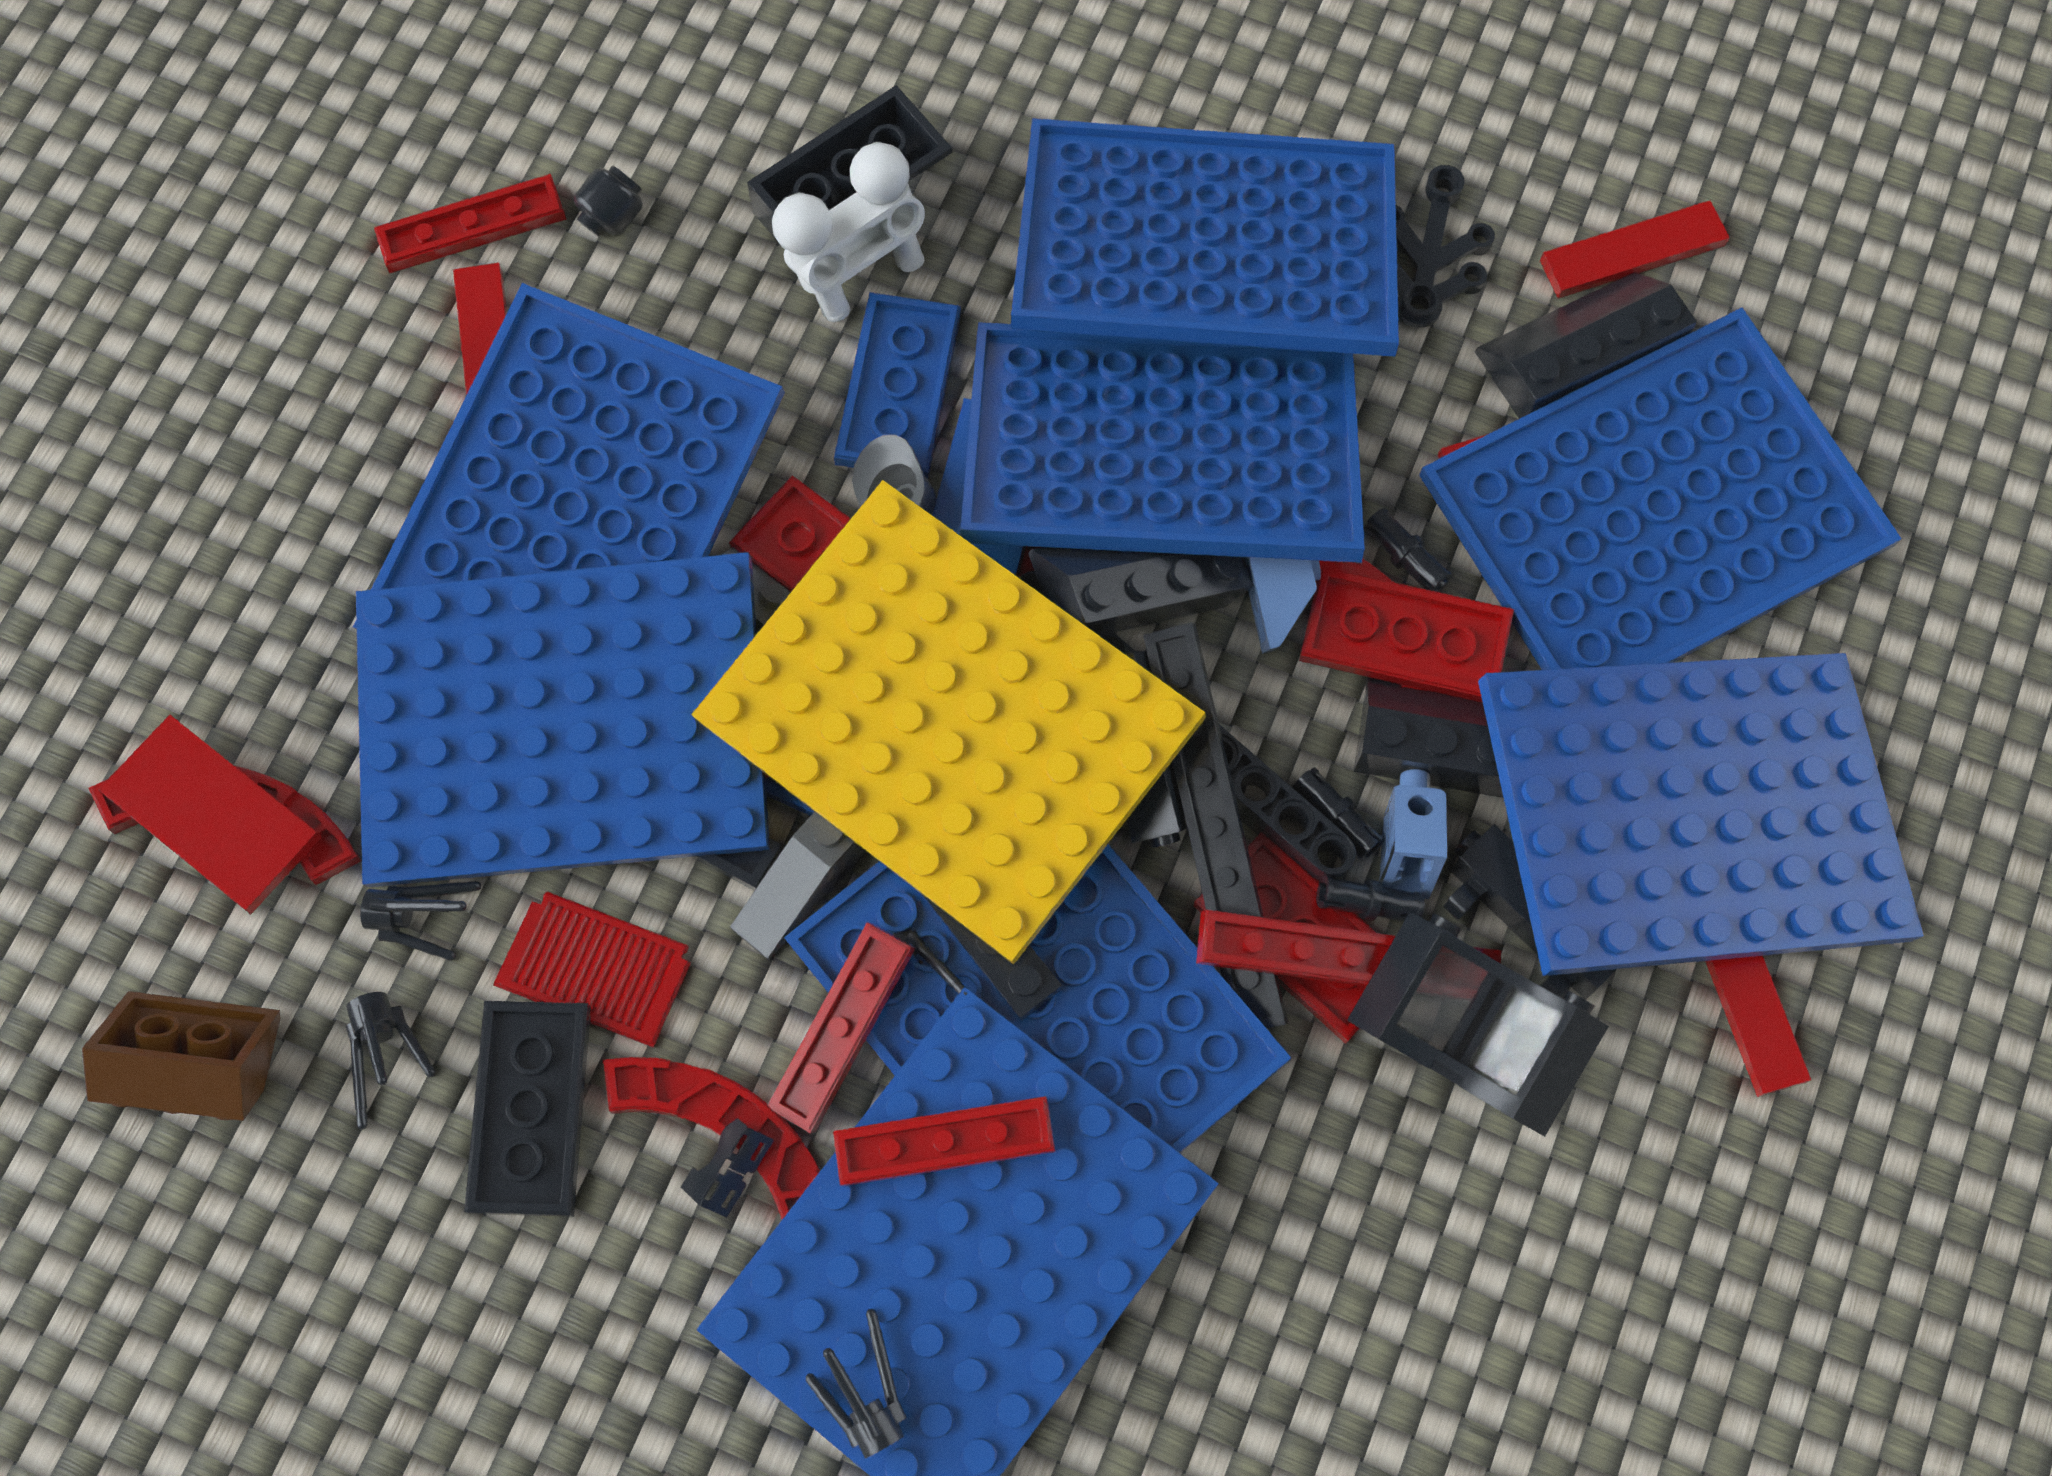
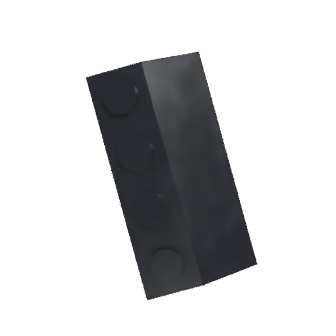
M895 85L749 180L747 185L752 211L775 238L772 218L776 208L784 198L797 193L813 195L821 199L830 210L856 193L850 180V166L852 159L862 147L875 142H881L900 149L909 163V181L950 155L952 147L902 90Z
M1633 272L1477 347L1475 353L1520 419L1690 334L1697 321L1671 284Z
M1054 547L1035 548L1028 553L1043 596L1099 636L1224 608L1254 586L1243 557Z
M1367 678L1353 772L1400 780L1402 772L1417 769L1425 771L1430 775V785L1504 798L1482 702L1437 692L1402 687L1401 684L1380 679Z

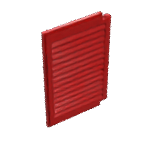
M547 891L543 895L541 904L531 902L493 986L534 1002L588 1003L591 1006L590 1024L654 1048L691 965V962L683 959L689 950V946Z

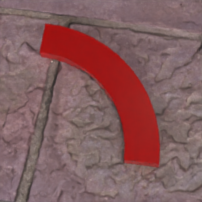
M235 766L322 837L299 862L315 885L362 861L350 840L335 822L312 801L289 785L268 775ZM107 780L88 788L108 830L113 834L139 824L98 790Z
M626 1057L603 1060L608 1108L611 1114L646 1112L675 1116L694 1122L719 1136L727 1125L738 1118L748 1127L774 1139L759 1164L757 1171L767 1184L776 1202L781 1220L820 1172L813 1156L784 1118L767 1107L768 1104L758 1095L739 1083L709 1069L672 1062L668 1059ZM743 1134L735 1147L737 1150L740 1149L747 1135ZM760 1142L756 1151L752 1155L751 1160L754 1161L757 1154L764 1145L763 1143Z

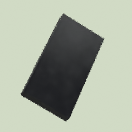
M484 1001L464 1213L574 1217L591 1006L588 1003Z

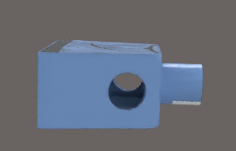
M1412 769L1400 774V785L1394 786L1384 813L1382 836L1385 840L1381 846L1379 882H1381L1383 887L1421 892L1424 899H1429L1447 859L1446 793L1442 789L1430 788V775L1427 772Z

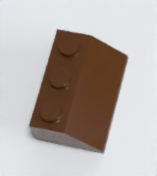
M128 991L82 1047L87 1101L112 1104L116 1107L161 1110L170 1114L185 1113L215 1117L219 1120L244 1121L265 1088L281 1019L280 1010Z

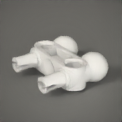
M875 142L859 150L852 159L850 166V180L856 193L829 210L821 199L813 195L797 193L784 198L774 212L772 218L773 234L782 248L785 249V263L797 274L803 289L815 294L822 315L830 322H837L846 318L851 311L841 284L890 251L893 252L896 265L904 272L919 269L925 261L916 236L924 221V206L912 195L908 184L910 178L908 161L900 149L893 145Z

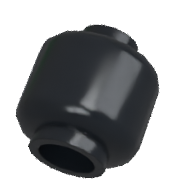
M613 165L609 170L596 168L573 197L575 206L582 212L577 220L598 237L603 231L614 236L621 235L643 207L642 199L638 195L642 189Z

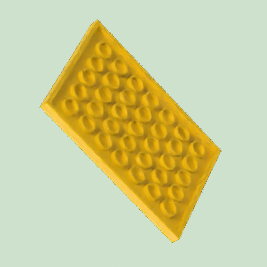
M884 480L880 482L691 714L699 723L1012 964H1015L1206 718L1205 712Z

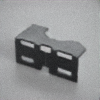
M736 1118L721 1133L717 1152L711 1162L700 1171L692 1167L681 1188L699 1206L727 1218L746 1187L743 1175H746L747 1172L754 1173L774 1139L748 1127L740 1119ZM743 1134L747 1135L737 1154L733 1153ZM761 1142L764 1145L753 1161L751 1157ZM726 1159L732 1161L729 1165L730 1169H727L723 1175L719 1171ZM715 1180L719 1183L709 1200L704 1199ZM731 1190H734L735 1192L726 1207H722Z

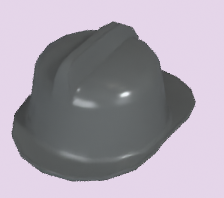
M895 434L882 435L872 440L861 451L853 470L852 483L859 506L863 505L880 482L884 480L932 515L936 505V493L931 483L924 476L915 452L907 440Z

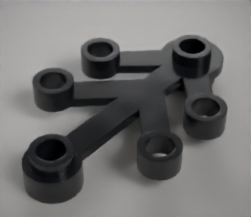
M1439 165L1429 173L1425 193L1431 202L1423 243L1405 221V214L1402 208L1396 205V242L1417 268L1415 281L1413 282L1397 262L1398 317L1405 324L1416 328H1424L1434 324L1441 315L1443 303L1463 292L1466 294L1480 292L1487 279V271L1483 265L1477 262H1468L1461 267L1459 274L1433 286L1436 272L1470 253L1474 255L1488 253L1495 239V232L1492 227L1485 223H1476L1469 228L1466 234L1441 247L1449 206L1459 200L1465 183L1462 172L1451 165ZM1437 188H1445L1449 192H1442ZM1473 236H1482L1487 242L1479 243L1473 239ZM1465 275H1475L1479 281L1470 282L1465 278ZM1420 304L1425 310L1415 309L1411 305Z

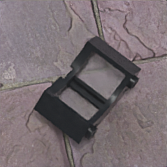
M1409 912L1347 1020L1545 1137L1609 1026L1590 1015L1595 1005L1582 997L1566 990L1561 998L1458 939L1457 937L1462 929L1448 920L1433 914L1430 921H1427ZM1397 1023L1403 1025L1404 1029L1398 1026ZM1415 1034H1418V1035L1422 1036L1423 1038H1425V1039H1427L1428 1041L1434 1043L1435 1045L1439 1046V1047L1442 1048L1443 1050L1441 1051V1050L1437 1049L1436 1047L1430 1045L1429 1043H1427V1042H1425L1424 1040L1420 1039L1419 1037L1415 1036ZM1471 1065L1479 1071L1483 1072L1484 1074L1495 1079L1497 1083L1493 1082L1492 1080L1486 1078L1485 1076L1471 1069L1469 1066ZM1509 1088L1517 1092V1094L1515 1095L1512 1092L1508 1091Z

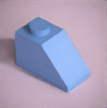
M1243 557L1254 585L1248 592L1262 654L1272 652L1281 646L1316 591L1315 581L1321 579L1319 561Z

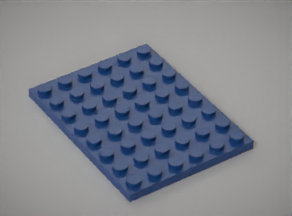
M1032 118L1011 311V329L1396 357L1399 332L1394 144Z
M522 283L371 590L709 556L785 394L784 389L778 384ZM355 621L353 627L357 630V623Z
M1743 307L1422 467L1419 473L1420 478L1501 606L1514 609L1512 623L1542 670L1674 663L1894 547L1902 539Z
M978 322L960 536L973 544L1362 563L1365 546L1353 354L1011 329V324Z
M749 552L356 591L363 885L379 887L770 849L765 773L691 715L757 635L752 557Z
M1846 653L1486 673L1478 680L1542 976L1913 942L1924 936Z
M1109 844L1106 845L1029 944L1060 982L1063 989L1022 1021L922 894L880 861L784 937L829 993L867 922L875 924L890 934L905 932L909 929L916 931L925 944L972 993L1179 1153L1183 1152L1291 1060L1290 1055L1218 971L1210 965L1196 964L1197 947ZM914 952L866 1039L894 1076L958 996V993L942 979L918 953L914 956Z
M964 987L855 1127L1046 1096L1056 1152L849 1186L840 1185L835 1152L696 1330L869 1476H1001L1219 1183ZM874 1309L877 1312L898 1401L907 1418L898 1423L904 1434L903 1438L878 1453L864 1458L859 1446L852 1448L844 1430L817 1398L814 1391L806 1383L805 1377L807 1374L813 1373L848 1416L854 1412L823 1356V1351L826 1348H831L843 1365L863 1403L866 1405L879 1398L883 1407H886V1400L866 1317L867 1310Z

